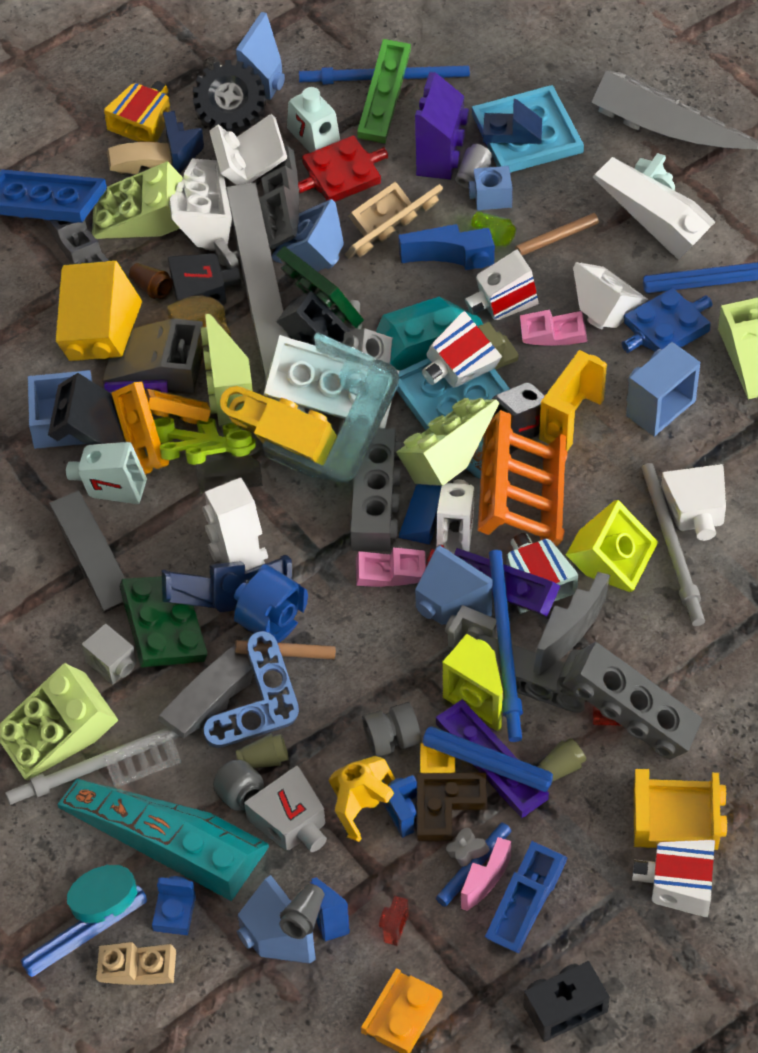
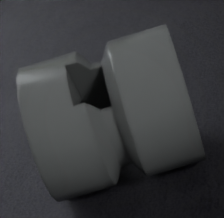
M409 702L390 707L387 714L379 710L362 716L365 735L373 756L381 757L393 753L396 746H399L401 749H407L422 743L416 715Z

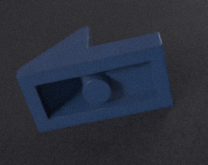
M514 99L513 114L484 113L483 143L541 144L542 118L517 99Z
M175 111L163 112L172 165L178 173H181L189 165L192 158H195L203 150V132L201 128L184 130L183 122H177Z

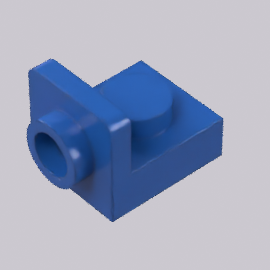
M413 775L405 779L397 778L391 781L387 786L393 790L394 794L388 803L383 802L402 838L414 833V818L417 817L416 809L411 799L417 797V781Z
M180 876L158 878L157 887L159 894L152 922L153 931L188 935L196 899L193 882Z

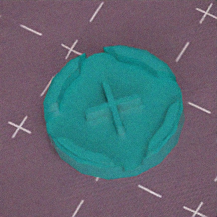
M104 865L83 874L72 884L67 893V904L77 920L84 923L106 921L104 917L112 913L114 917L120 915L133 903L137 895L134 876L128 868L121 865Z

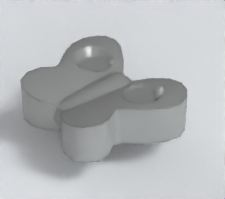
M223 238L214 242L219 263L226 266L227 269L236 267L239 264L237 259L239 257L238 251L233 253L229 251Z
M464 828L458 833L456 840L447 845L446 851L451 858H456L459 865L464 867L472 859L487 854L489 847L484 839H475L470 828Z

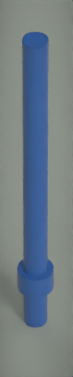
M469 65L407 67L403 79L428 78L429 72H436L442 78L470 77ZM322 67V70L299 71V83L322 82V85L334 84L333 81L372 80L375 69L333 70V67Z
M492 550L489 552V562L504 692L502 715L507 720L509 741L518 742L522 740L520 716L523 714L522 700L517 695L503 558L501 550Z

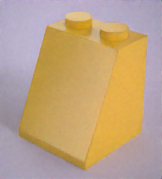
M117 261L63 265L56 343L69 361L123 356L142 300Z

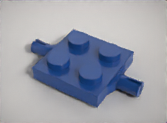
M671 288L624 315V324L634 332V336L622 341V348L626 353H630V351L641 345L652 349L654 352L658 349H664L671 342L680 348L710 331L711 322L700 312L712 307V300L708 295H705L692 303L683 298L674 288Z

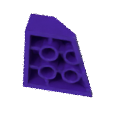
M429 72L424 87V94L419 102L420 109L416 110L415 113L416 176L451 180L453 168L459 167L460 151H457V148L463 147L465 130L462 129V125L467 126L469 108H464V95L436 72Z

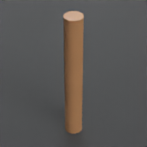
M592 213L516 245L515 250L518 249L522 256L598 224V217L595 213Z
M236 640L235 653L247 654L248 641ZM257 641V646L253 650L254 652L260 651L262 655H267V650L271 645L270 643L264 644L261 641ZM278 643L281 655L285 657L335 659V646Z

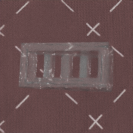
M170 730L103 756L115 788L181 763V758ZM162 742L168 760L164 762L156 745ZM147 747H149L155 763L151 767H149L143 751ZM133 752L137 755L141 771L136 772L130 757V754ZM123 757L129 773L128 776H122L117 758Z

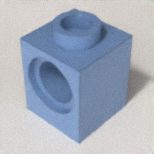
M509 166L474 169V181H469L468 187L470 199H475L477 211L512 208V182Z

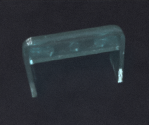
M316 332L314 336L316 351L344 363L339 375L340 383L346 391L356 395L355 401L324 465H320L266 440L263 444L266 458L309 477L336 482H348L357 475L398 388L399 375L391 364Z

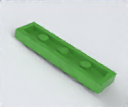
M383 39L358 127L357 138L386 144L410 56L411 44Z

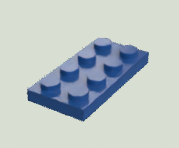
M1 169L0 215L82 223L107 190L105 179Z

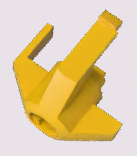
M372 756L352 762L336 770L328 780L337 795L335 812L348 833L347 838L360 842L362 838L353 820L359 811L366 807L374 808L380 801L388 803L394 794L393 790L387 785L395 780V777L385 759Z

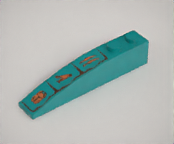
M78 778L57 804L61 810L230 901L234 899L269 848L268 843L212 813Z

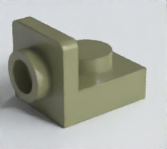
M490 322L478 326L502 356L494 368L495 370L519 359L518 352L507 336L502 335L500 331L496 332Z

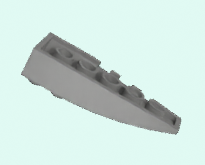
M605 71L591 102L600 106L598 109L600 113L614 118L616 114L624 118L623 124L639 130L641 126L668 137L696 144L758 150L757 139L735 128H726V124L716 118L707 115L703 117L700 115V110L679 103L680 100L625 73Z

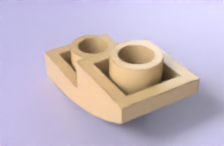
M134 142L113 146L107 150L110 171H116L121 174L129 173L136 175L139 173L141 166L152 168L167 161L170 164L172 163L168 143Z
M133 942L99 946L96 979L98 982L128 985L174 983L176 949L171 944L137 948Z

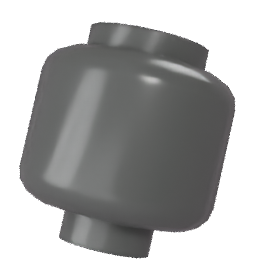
M232 760L221 766L213 782V788L217 796L230 809L235 811H244V802L265 788L261 775L248 762L243 760Z

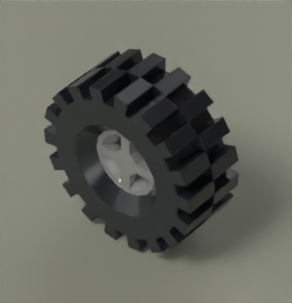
M225 60V65L220 66L218 61L213 63L214 69L211 71L206 67L203 70L204 76L200 77L198 75L196 79L197 86H193V103L198 120H201V124L205 129L209 127L211 130L215 126L220 125L227 132L231 131L238 137L241 131H246L252 125L260 122V116L264 117L266 106L264 85L259 74L255 75L254 69L249 65L247 68H244L243 62L237 61L236 65H232L231 60Z

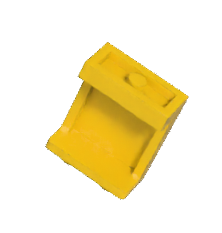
M581 350L577 352L541 401L539 440L550 444L556 437L563 434L566 436L565 449L568 452L573 445L575 410L584 399L599 405L604 401L606 362L595 355H589Z
M635 769L633 785L634 847L657 848V844L660 842L714 840V850H718L720 837H726L727 816L720 815V806L726 805V785H720L719 773L712 772L710 781L649 779V769Z

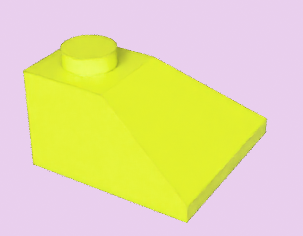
M615 500L578 531L566 556L586 576L595 579L597 572L610 575L609 585L632 592L658 541L619 500Z
M466 634L443 661V698L452 704H456L463 699L486 725L499 731L502 727L503 690L495 651L485 641L481 639L476 640Z

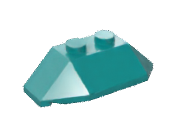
M439 296L382 315L376 332L392 337L389 368L401 371L427 359V352L430 346L462 312L465 311L477 327L483 324L480 317Z

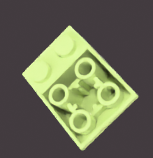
M167 161L107 186V190L93 207L92 235L96 239L157 237L180 229L171 219L169 201L172 194H175L177 185L183 180V177Z
M758 298L721 305L718 325L719 333L748 399L758 397Z
M205 314L207 327L200 328L202 344L207 346L203 347L205 370H210L206 371L211 414L217 413L220 426L232 423L229 416L223 412L220 406L223 392L233 386L253 391L249 358L210 314ZM233 394V395H231V396L228 398V401H227V406H228V408H229V406H230V404H231V402H232L233 399H235L236 397H239V396H243V395H241V394ZM244 403L238 405L235 411L240 410Z
M464 398L452 406L453 411L448 415H441L428 423L429 428L422 434H413L403 442L405 446L396 453L415 484L443 486L468 467L499 405L497 399L484 400L483 398H478L476 400H469V398Z
M64 663L0 723V743L24 779L28 781L30 778L39 775L95 743L118 719L87 674Z

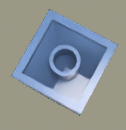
M261 12L237 47L236 55L237 61L243 62L244 68H247L249 65L254 69L255 75L259 74L264 85L266 99L271 100L275 92L282 88L285 75L282 73L281 58L267 13Z
M330 199L299 213L296 238L276 247L271 256L272 259L282 263L276 254L285 246L316 271L332 268L339 260L338 254L344 245L336 203Z
M439 545L415 589L416 608L422 616L427 619L432 618L441 625L447 624L451 615L456 616L462 605L491 617L492 579Z
M270 875L261 883L238 913L240 929L237 930V934L245 947L248 949L253 947L260 957L311 963L316 960L313 931L303 939L292 938L282 931L279 925L281 920L280 913L291 900Z

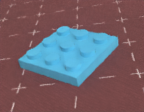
M553 85L472 106V116L482 137L484 113L513 114L514 99L520 101L542 118L541 144L486 143L497 167L509 166L510 173L584 152V144Z
M428 358L399 371L395 386L396 391L425 430L429 428L428 423L441 415H448L453 411L452 406L464 398H469V400H476L478 398H483L484 400L492 399L495 395L510 390L495 369L455 388L445 378L431 385L422 374V370L432 363Z

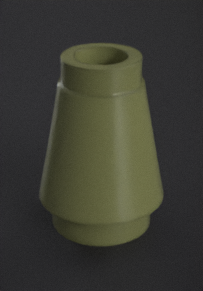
M270 733L242 747V749L236 750L237 760L248 762L253 768L281 766V762L289 760L282 734L274 736L273 733Z
M570 738L566 742L561 740L537 767L553 774L552 782L581 769V764L587 761L578 744Z

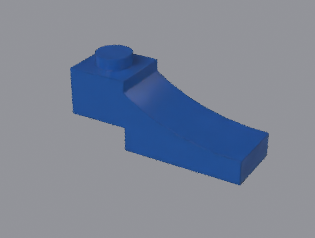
M457 224L398 235L401 263L441 261L463 265L465 270L484 268L494 264L495 244L489 227L460 233Z
M531 841L518 872H514L485 938L516 953H520L542 906L551 891L554 890L568 858Z

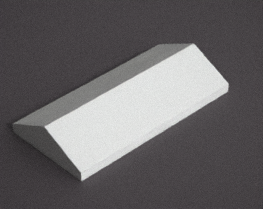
M280 335L269 367L263 395L278 400L282 397L305 408L370 427L385 428L399 370Z

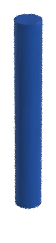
M501 822L485 840L489 847V852L482 857L472 859L467 866H462L436 896L439 904L446 907L459 893L465 884L472 863L483 865L491 856L497 838L506 839L511 833L508 825Z

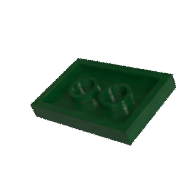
M284 246L276 254L284 264L281 270L293 281L297 280L294 285L303 294L312 291L343 323L347 321L354 328H357L364 321L363 317L336 285Z
M162 576L121 580L119 587L141 667L205 662L207 650L194 606L162 602Z

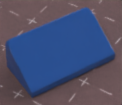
M416 484L399 533V538L430 545L437 525V509L441 485Z
M317 877L312 878L310 884L317 885L325 894L316 919L322 939L326 942L349 934L348 904L346 900Z

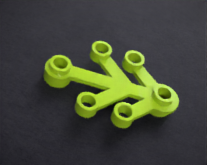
M169 417L154 419L160 443H164L160 446L161 458L164 460L176 459L180 457V451L186 450L187 463L196 465L205 462L206 455L229 452L233 456L242 457L250 454V451L256 447V440L252 438L251 432L242 430L233 422L223 425L224 437H222L217 432L216 420L209 418L208 422L199 420L197 422L198 432L175 429L174 419ZM173 439L185 440L180 442H170Z

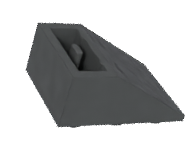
M172 318L132 328L123 356L108 359L103 384L105 382L167 379L168 390L194 393L203 358V347H205L202 344L200 328L203 327V321Z

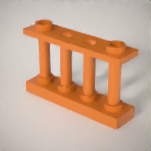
M500 410L491 419L483 435L478 516L479 532L490 535L499 525L505 523L539 536L540 541L549 539L555 546L561 544L565 533L562 526L565 461L568 454L565 449V435L560 434L547 446L513 433L511 414ZM510 445L544 458L543 470L512 459L509 454ZM508 471L541 483L542 496L510 485ZM507 497L540 509L541 523L510 512L508 507H506Z

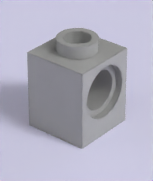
M366 328L344 333L342 354L389 368L392 337Z
M106 623L81 644L85 662L112 685L121 677L129 675L137 664L133 646Z

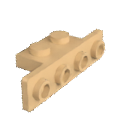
M395 181L356 208L348 217L364 237L353 244L345 253V256L348 259L355 254L362 257L374 247L371 244L378 238L381 242L389 238L395 232V226L400 223L403 226L409 224L418 216L415 212L422 207L425 211L429 210L439 201L437 196L443 190V187L440 184L412 203Z

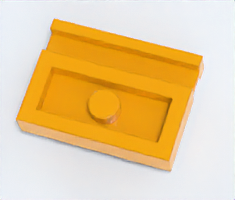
M396 968L361 1026V1033L376 1038V1041L399 1053H410L443 997L442 991L411 975L409 977Z

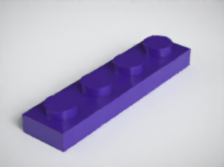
M456 548L454 555L491 578L488 558ZM503 564L507 602L547 617L561 586L553 581Z
M463 699L436 717V725L441 730L517 759ZM473 764L480 773H486V780L521 818L549 800L548 791L543 792Z

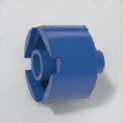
M264 564L248 584L244 582L237 588L234 599L238 601L234 621L253 634L260 631L269 632L279 643L298 624L293 619L298 610L304 613L308 601V592L294 580L271 566Z

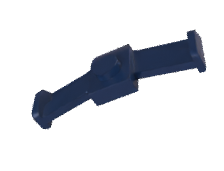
M283 555L277 560L266 563L292 579V560L289 556ZM241 561L210 565V577L161 570L162 602L215 608L219 612L235 611L238 601L234 599L237 588L244 582L248 584L263 565L245 571V564Z

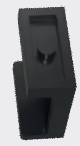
M79 373L58 385L48 436L59 441L70 434L86 445L126 442L110 392Z

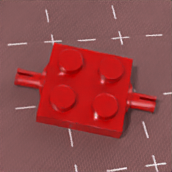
M355 135L303 155L302 162L309 173V178L298 182L299 194L315 188L324 196L326 201L332 199L336 202L381 183V175L375 168L374 163L388 159L387 150H385V147L368 153L362 148Z

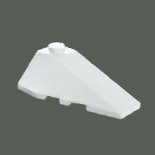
M613 157L593 176L613 198L678 260L715 223L693 200Z
M192 158L184 172L183 180L178 183L175 194H172L170 197L171 219L197 247L213 251L215 250L214 242L221 238L224 239L228 246L232 216L224 175L220 173L217 160Z

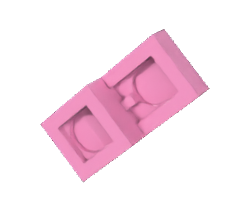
M550 310L520 315L523 343L557 346L587 342L585 318L582 311L552 317Z
M394 547L391 554L358 551L356 557V586L385 587L419 583L426 569L425 551Z
M497 838L486 867L472 863L461 891V909L468 911L473 908L497 884L511 858V841Z

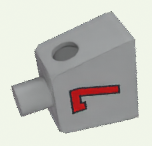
M295 766L244 802L247 820L284 850H291L302 842L310 852H315L327 840L319 830L325 824L324 808L298 766Z

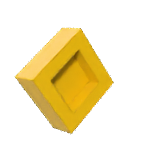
M420 743V773H455V757Z

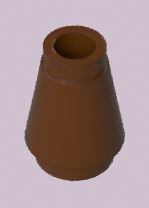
M135 263L129 270L130 279L151 298L163 299L170 293L173 281L166 271L140 263Z

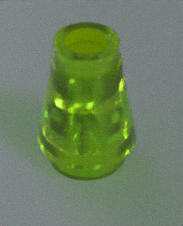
M478 211L471 220V226L476 230L489 227L495 246L505 247L515 237L516 228L510 219Z

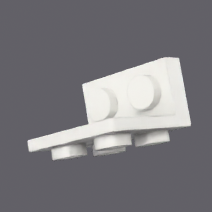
M272 114L238 137L231 131L227 132L220 125L209 130L220 173L236 185L252 183L287 159L277 120Z

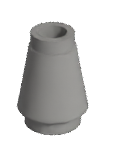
M473 144L467 148L455 178L456 183L461 187L469 188L468 182L474 181V169L488 168L491 165L492 153L480 144Z

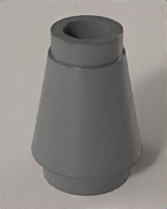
M307 884L280 913L281 920L279 925L285 934L295 939H303L306 935L312 933L322 900L325 896L320 887L314 884Z

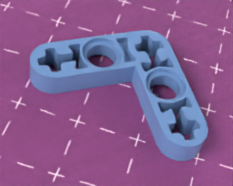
M256 632L250 637L247 644V654L263 700L209 718L205 723L203 734L206 742L212 747H225L290 726L297 719L299 712L298 702L277 640L269 632ZM258 640H262L264 644L270 643L271 647L267 650L269 662L275 658L277 663H268L262 668L258 667V664H263L264 662L262 653L260 651L254 652L253 650L257 646ZM274 670L280 673L282 676L281 685L276 688L266 686L263 682V675L266 672ZM287 690L288 695L283 694L281 698L285 707L291 706L292 708L288 714V719H283L282 715H275L274 712L278 709L277 698L274 697L272 700H269L268 695H278ZM253 712L259 715L261 719L260 726L255 730H248L243 727L241 718L244 714ZM236 717V728L240 735L235 736L234 729L226 731L222 740H219L217 735H210L209 732L213 731L215 723H219L220 727L224 728L232 724L229 718Z

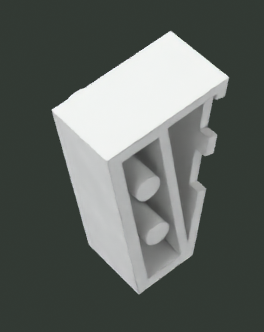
M240 477L205 491L206 505L202 508L208 525H205V529L211 541L208 544V549L214 562L229 563L241 561L245 564V571L265 564L264 559H267L268 555L265 547L259 549L258 536L262 534L255 501L242 478Z

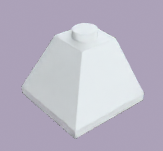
M576 262L573 267L579 308L589 316L587 321L599 329L604 327L617 328L624 322V315L648 301L645 296L603 266Z

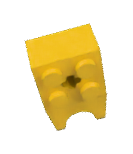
M239 386L229 387L221 395V409L235 425L254 433L264 446L322 470L337 437L331 427L332 424L326 421V416L310 410L308 414L298 409L296 403L281 397L278 402ZM233 394H241V395H243V396H239V397H236L235 399H233L232 402H231V404H230V406H229V408H228V406H227V401H228V398H229L231 395H233ZM244 403L240 410L235 411L238 405Z

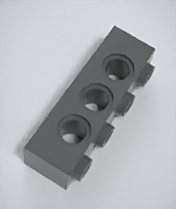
M357 428L351 517L352 551L390 552L391 539H397L398 520L392 519V513L399 512V493H394V486H400L401 469L400 467H395V460H401L396 452L402 448V441H396V429Z
M597 642L578 651L563 682L578 698L587 700L598 708L602 715L615 720L626 728L630 735L643 740L653 747L658 755L669 760L689 751L703 720L698 714Z

